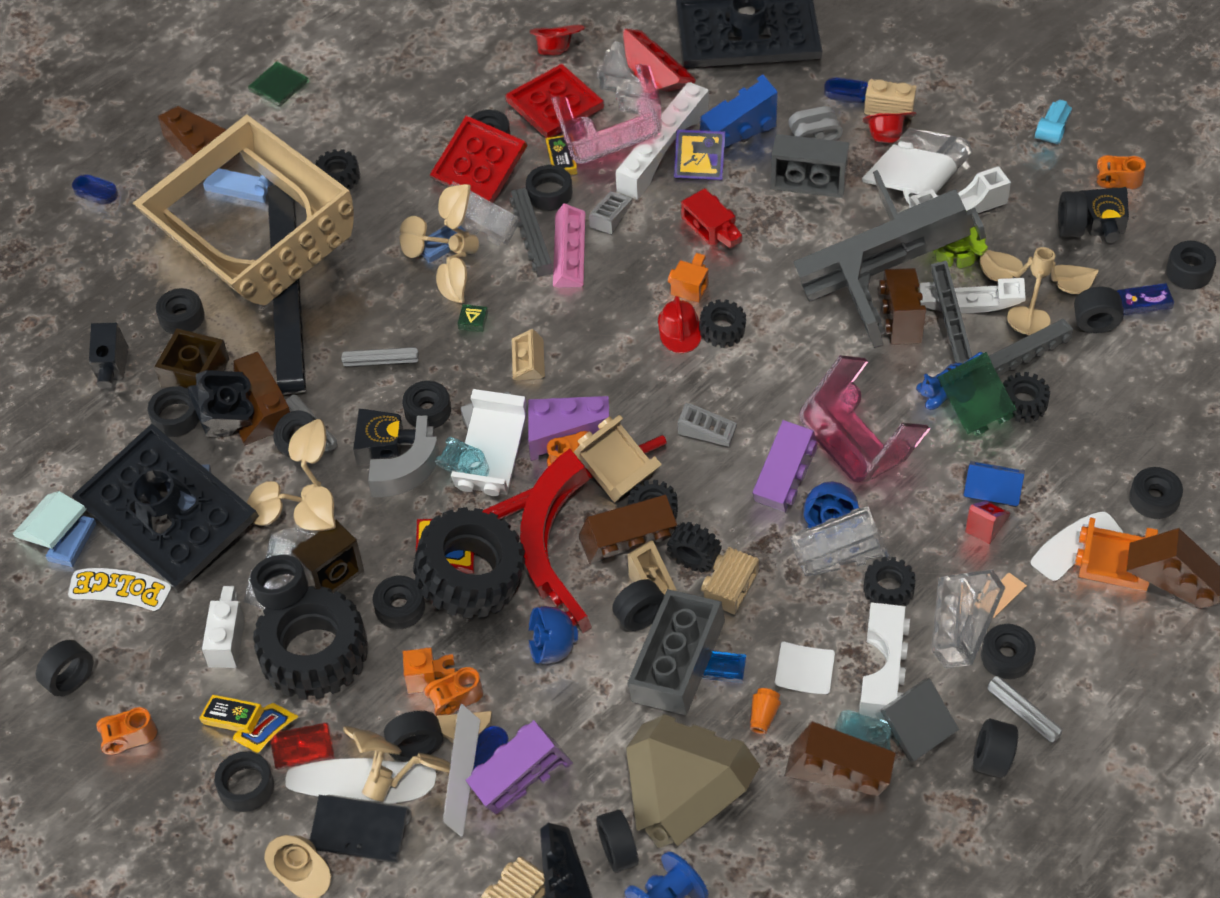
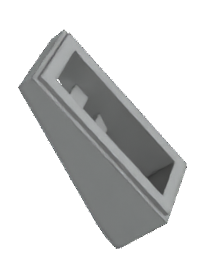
M610 191L589 215L590 228L612 234L633 202V198Z
M685 403L678 420V434L728 447L737 428V423L688 403ZM711 425L715 426L713 431L709 430ZM721 428L726 429L724 435L719 434Z

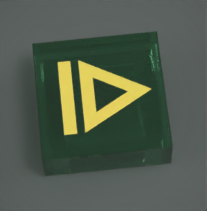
M462 304L457 323L458 329L483 332L488 308L485 306Z

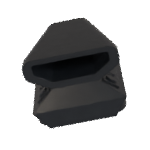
M206 370L196 374L197 385L187 388L206 436L229 437L237 428L253 425L252 414L254 407L249 400L248 392L251 388V383L243 372Z

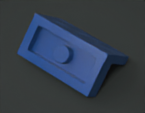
M970 461L964 496L1018 506L1025 470Z

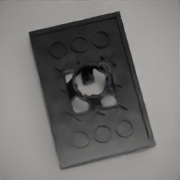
M676 0L683 68L822 58V47L813 0ZM759 35H769L770 38L759 39ZM742 36V40L738 41L728 39L729 37Z
M152 423L72 495L75 501L85 506L86 511L177 592L186 586L259 517L255 509ZM168 482L170 483V491L164 498L157 489L162 483ZM180 491L192 496L196 500L186 511H182L178 506L181 496ZM167 514L166 518L172 522L171 526L163 533H157L153 530L152 517H160Z

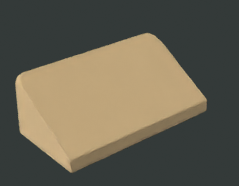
M533 329L512 338V371L514 380H531L545 377L543 338Z

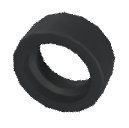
M543 165L532 170L526 179V190L531 204L541 210L560 209L563 203L567 204L571 200L573 193L570 173L557 165ZM547 182H555L563 186L558 191L552 193H543L536 190L537 186Z
M172 386L161 389L148 402L147 411L151 423L167 437H179L187 434L200 421L187 388ZM184 404L189 406L187 412L176 419H163L159 417L162 410L170 405Z
M286 554L265 558L255 566L250 576V583L256 600L262 606L271 609H282L295 604L304 596L308 587L302 563L294 556ZM286 574L294 576L291 582L280 588L268 589L264 587L273 577Z
M67 639L58 642L42 656L37 665L36 679L54 696L63 697L77 690L89 677L94 664L93 656L75 640ZM71 661L66 670L59 674L63 667Z
M425 710L401 714L387 723L384 729L385 740L395 744L401 750L399 755L389 753V755L401 761H410L418 753L430 755L440 748L443 743V734L438 717L434 713Z
M237 752L229 755L219 764L215 771L214 784L221 802L229 809L237 812H249L260 808L269 800L273 792L274 779L268 762L261 755L254 752ZM254 769L261 773L262 780L259 786L249 793L234 794L227 788V782L230 777L240 770Z
M617 809L597 816L596 822L600 840L612 870L617 873L637 866L639 858L636 844L622 810Z

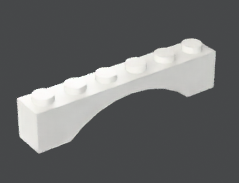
M690 82L683 87L616 170V189L618 193L635 200L641 197L649 187L667 149L676 139L677 130H685L692 125H698L700 117L709 111V89Z

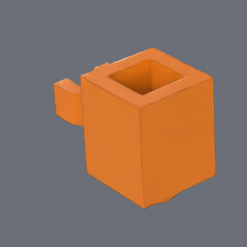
M696 253L692 263L680 260L676 269L670 271L668 283L671 284V295L697 303L700 302L708 287V268L703 264L706 255Z
M432 648L403 651L404 678L408 694L424 692L426 686L436 680V678H444L454 673V668L445 669L448 665H455L453 654L434 660Z

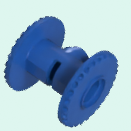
M670 851L665 852L661 856V861L667 874L665 876L653 875L650 877L645 885L647 893L633 885L628 886L624 893L625 898H684L686 895L690 898H708L709 895L704 881L695 869L681 856Z

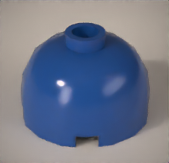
M834 481L823 482L814 487L807 495L804 505V518L812 532L822 537L835 538L837 537L835 533L841 534L845 532L846 535L857 526L860 517L859 504L856 495L849 487Z
M541 606L533 608L529 620V631H534V640H529L531 656L535 663H557L568 656L572 650L573 643L577 642V627L573 626L566 612L556 607Z

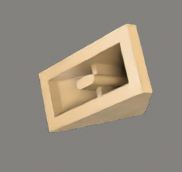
M653 541L647 542L628 554L629 577L633 582L642 579L652 580L664 595L667 589L676 591L675 585Z

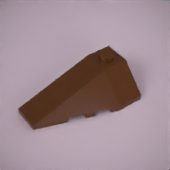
M258 351L233 360L234 371L243 372L251 383V388L248 392L249 400L254 407L252 414L253 425L237 428L244 446L273 435L278 421L290 412L280 388Z

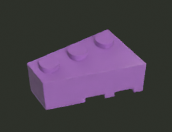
M784 420L782 421L752 492L755 502L785 513L789 505L792 506L797 497V489L801 481L804 480L807 469L818 449V441L815 439L813 430Z

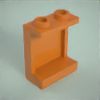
M1090 517L1087 527L1082 526L1079 543H1084L1083 549H1078L1075 565L1080 566L1078 577L1147 591L1149 582L1127 572L1129 545L1131 542L1157 535L1158 530L1147 528L1144 537L1096 528L1094 527L1096 518Z

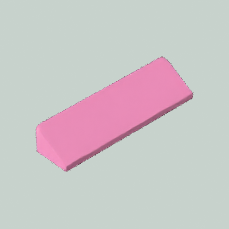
M563 203L555 215L553 287H582L584 285L585 211Z

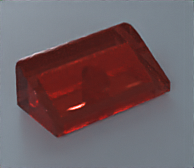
M328 723L281 731L270 739L276 770L335 758Z

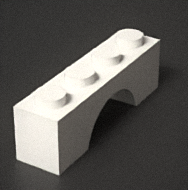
M998 166L977 173L973 181L958 194L966 211L975 208L977 213H981L1008 203L1011 182ZM933 189L910 196L909 208L933 199L938 195Z
M871 603L867 643L877 647L885 656L887 663L878 672L863 676L859 717L885 720L880 710L903 694L898 692V684L904 685L906 668L900 667L901 660H906L908 643L902 642L903 635L909 634L910 618H905V606Z

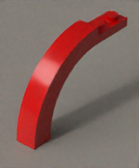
M568 449L548 466L532 488L522 514L520 542L525 550L523 557L525 558L526 568L541 598L544 600L549 596L557 608L562 606L570 617L573 626H577L582 634L592 628L588 616L551 567L548 553L550 530L558 511L571 494L589 481L584 465L572 450Z

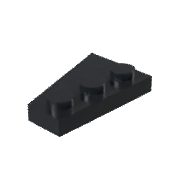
M548 822L540 828L545 898H592L569 827Z

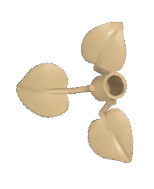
M468 184L450 186L441 193L439 198L438 211L439 215L445 219L444 225L457 232L450 239L425 236L427 224L423 218L418 216H410L402 222L399 236L401 249L410 258H416L422 254L425 246L424 240L448 243L449 248L454 253H457L447 258V264H441L438 267L436 281L442 295L458 303L465 302L464 291L467 281L466 265L460 257L465 258L466 254H475L479 247V241L475 235L459 229L467 211L471 185Z
M1046 247L1037 248L1034 257H1029L1024 267L1018 258L1006 253L987 250L982 256L980 255L982 271L988 278L998 282V279L1013 277L1020 278L1029 267L1032 275L1037 278L1029 308L1015 306L1008 311L1007 321L1010 326L1016 331L1031 335L1049 326L1051 322L1047 312L1034 310L1042 278L1050 274L1051 280L1057 282L1059 289L1071 294H1080L1084 290L1091 288L1098 270L1072 265L1055 266L1056 262L1054 260L1056 255L1053 250Z
M316 419L299 428L293 434L289 443L291 459L296 462L301 461V467L313 484L303 488L301 497L284 493L280 494L281 489L277 482L268 481L260 484L254 489L247 501V504L255 509L259 515L252 523L259 526L273 523L281 514L283 508L281 500L288 499L300 502L294 510V520L299 527L310 531H324L336 528L333 495L329 489L321 486V482L315 478L307 466V462L311 464L318 462L326 447V428L321 419Z
M344 726L343 728L345 734L355 740L360 753L375 751L372 768L362 790V793L371 799L383 802L390 786L396 788L398 781L414 764H423L427 767L450 773V762L437 756L418 753L393 778V771L381 765L385 752L399 755L401 752L400 748L386 741L384 737L377 733L355 727Z

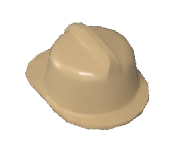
M284 835L275 838L269 843L265 850L264 858L267 868L291 892L300 898H319L326 893L331 882L330 869L324 859L316 852L315 846L309 839L303 836Z

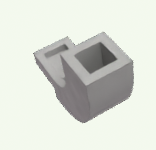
M417 416L415 440L412 447L406 453L392 459H370L368 482L372 497H389L403 494L422 484L431 475L438 462L439 448L437 437H434V426H429L428 416Z

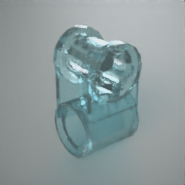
M453 437L446 439V447L442 454L435 459V463L439 467L451 473L454 471L487 477L490 469L486 457L480 449L467 445ZM474 462H480L478 466L470 467Z
M844 710L840 713L835 730L890 750L891 743L889 738L891 737V728L887 722L850 710Z

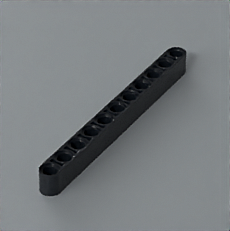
M276 185L268 186L270 249L297 228L295 200ZM299 278L273 299L277 385L283 395L306 392Z

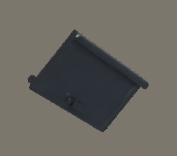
M319 794L309 840L318 851L398 863L406 818L410 811L405 807Z

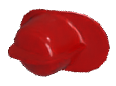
M570 25L557 28H536L530 30V33L536 35L539 54L560 55L569 48L572 34L584 30L585 26Z
M916 112L873 114L863 118V123L868 124L871 136L875 141L894 143L902 135L904 120L914 117Z
M675 296L674 301L667 303L658 316L660 338L668 350L675 353H687L697 348L701 341L699 318L693 305L687 301L680 300L679 296Z

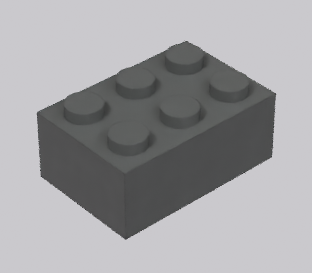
M776 134L771 157L770 190L843 198L847 179L849 142Z

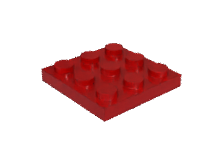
M562 63L505 94L506 102L545 138L557 135L604 108V101Z
M465 116L430 173V177L448 187L464 184L471 185L469 196L492 206L528 145L522 139Z

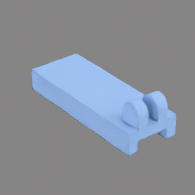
M218 168L205 179L203 186L205 191L265 203L268 186H273V183L263 175L257 177Z

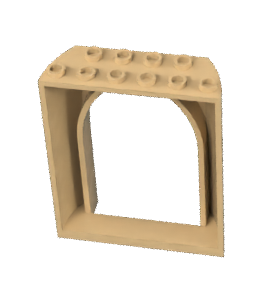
M247 114L133 202L142 214L242 297L264 306L351 236L354 221L353 202L350 191ZM239 152H241L247 164L306 209L307 214L305 222L257 260L237 259L221 253L167 209Z

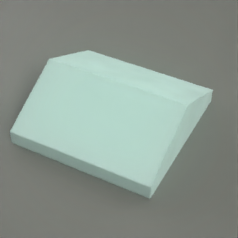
M60 491L48 494L15 530L13 535L16 538L52 549L85 512L86 508Z

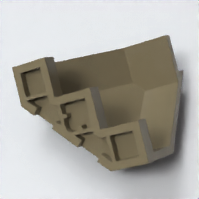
M666 714L642 724L626 747L637 831L645 829L658 849L674 842L679 846L748 789L760 768V764L743 741L734 738L729 741L715 736L716 732L694 724L689 727L675 722L676 718Z

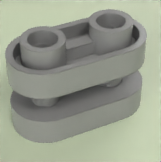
M829 106L798 111L788 121L792 133L798 137L837 141L843 134V129L833 109Z

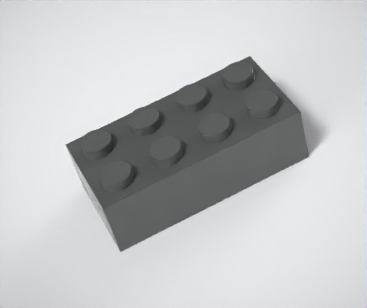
M667 589L627 682L632 702L687 716L725 623L721 601Z

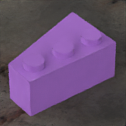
M609 397L528 399L530 460H537L539 455L547 453V444L551 439L576 434L580 431H590L592 434L599 431L598 425L610 416Z
M532 721L530 724L521 727L517 735L509 743L501 745L494 752V756L485 764L477 766L472 771L471 776L465 781L482 803L493 813L498 814L527 794L525 788L537 780H540L542 783L550 779L548 773L562 764L567 768L573 762L557 742L540 725Z

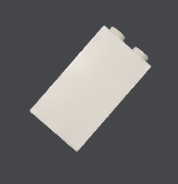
M473 389L471 401L474 408L458 472L452 471L451 477L455 487L461 491L472 492L473 490H478L491 496H498L499 494L508 495L528 411L526 398L524 396Z

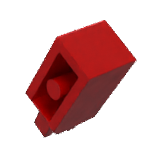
M706 188L681 201V218L707 244L716 245L722 242L729 248H733L742 242V234L735 226L736 218L734 213L730 209H726L720 203L717 196L712 195Z

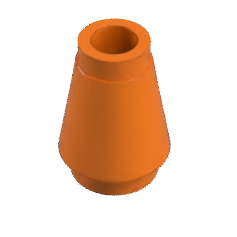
M759 688L757 693L753 694L751 731L758 734H767L781 705L778 692L767 688Z

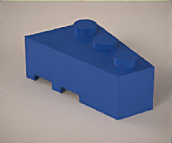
M761 75L757 78L758 82L747 90L743 87L738 91L740 95L728 103L724 100L700 117V131L725 132L724 148L776 127L777 90L764 75Z

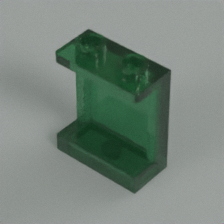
M987 352L938 376V380L967 435L973 433L977 437L989 430L987 425L998 421L1000 425L1014 418L1012 412L1017 409L1005 390Z

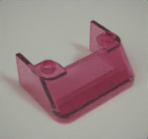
M635 65L644 92L637 100V109L640 116L597 132L595 123L588 117L574 119L567 97L554 96L551 98L570 156L575 162L581 164L589 163L651 140L660 134L662 129L661 100L648 65Z
M839 355L801 407L800 421L805 428L814 431L815 439L852 481L865 483L903 463L930 428L922 424L901 423L891 438L883 445L854 412L861 402V391L854 383V380L868 361L865 358Z

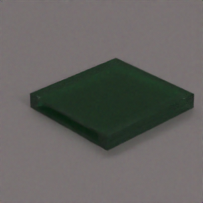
M276 61L248 86V90L280 107L309 80L307 76Z

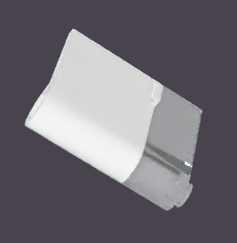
M909 128L863 176L862 181L876 185L873 172L878 170L885 187L902 190L906 201L910 203V196L930 189L937 193L971 156L972 148L966 139Z

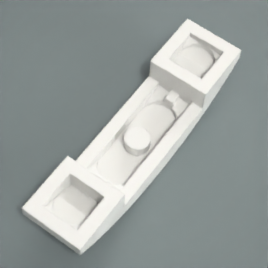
M1024 278L998 279V286L954 288L961 313L990 312L1008 308L1025 301ZM920 283V293L923 296L921 305H925L929 309L942 311L935 283Z

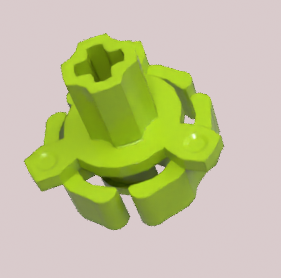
M974 226L970 228L971 235L935 249L933 252L938 262L947 261L948 266L951 267L953 259L957 258L956 266L960 269L973 265L975 260L988 250V246L985 244L986 238L981 240Z

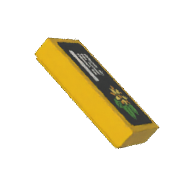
M569 135L545 138L550 164L564 168L570 175L577 174V166Z
M212 695L199 719L204 725L251 734L264 709L261 704Z

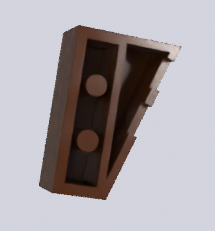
M180 106L158 116L164 138L185 161L189 160L226 131V129Z
M915 268L884 269V278L879 280V294L884 295L881 303L882 315H887V319H884L885 334H889L891 345L922 343L926 307L925 305H920V300H923L922 293L918 292L919 281Z
M662 495L587 517L579 537L589 565L625 551L637 549L649 541H664L671 537V534L677 527V523L667 496Z
M1180 528L1130 543L1127 572L1200 609L1220 603V566Z
M812 721L791 745L784 776L879 796L890 784L896 752Z

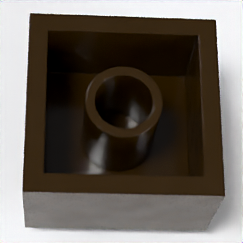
M176 329L154 368L161 387L180 386L187 388L197 385L196 374L206 370L223 371L229 361L223 339Z
M335 520L336 528L318 531L308 540L299 543L291 551L292 556L302 563L308 586H315V589H321V587L331 588L332 593H335V591L364 572L357 539L337 520Z

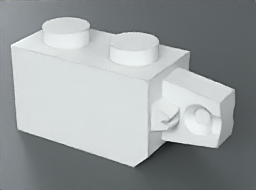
M223 586L220 601H210L202 646L208 668H237L244 616L241 610V602L237 601V592H235L234 586Z

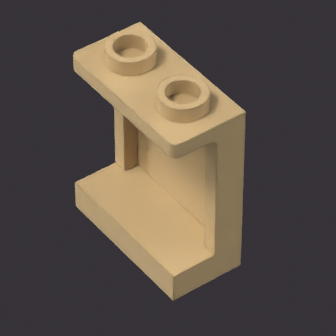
M621 415L614 419L609 416L598 425L600 430L595 434L589 431L577 441L580 445L574 451L614 503L662 465L655 456L649 460L621 425L620 422L623 420Z

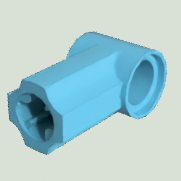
M1058 100L1057 102H1052L1045 118L1042 117L1038 123L1035 133L1036 139L1056 145L1060 144L1066 123L1072 111V108L1066 101Z

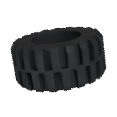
M468 507L458 508L457 512H454L453 509L443 512L442 517L440 515L434 517L430 524L425 526L418 542L413 564L416 585L419 589L423 588L421 594L426 600H433V606L439 610L444 608L448 610L447 614L453 616L457 613L462 614L463 618H472L476 614L478 617L488 616L490 610L492 613L501 610L503 605L510 602L513 594L516 592L524 569L525 558L523 556L525 550L523 544L519 543L520 537L515 530L511 531V525L505 520L500 521L497 519L498 515L492 512L490 514L482 512L483 509L474 508L473 511L468 510ZM453 551H471L485 558L493 570L481 575L466 574L454 568L448 562L445 555Z
M308 586L304 596L295 604L282 609L266 607L263 610L264 616L260 615L255 624L257 629L253 632L256 655L265 678L269 680L270 685L276 690L282 689L283 694L290 697L297 694L299 699H308L309 696H315L316 699L323 698L326 693L331 692L334 694L339 692L342 685L348 686L354 681L353 674L358 675L363 668L362 662L366 661L368 654L366 648L368 646L361 614L357 611L356 605L352 600H346V596L341 592L335 591V593H332L331 588L321 587V589H315V586ZM326 630L336 635L327 648L312 655H296L286 650L295 637L306 631Z

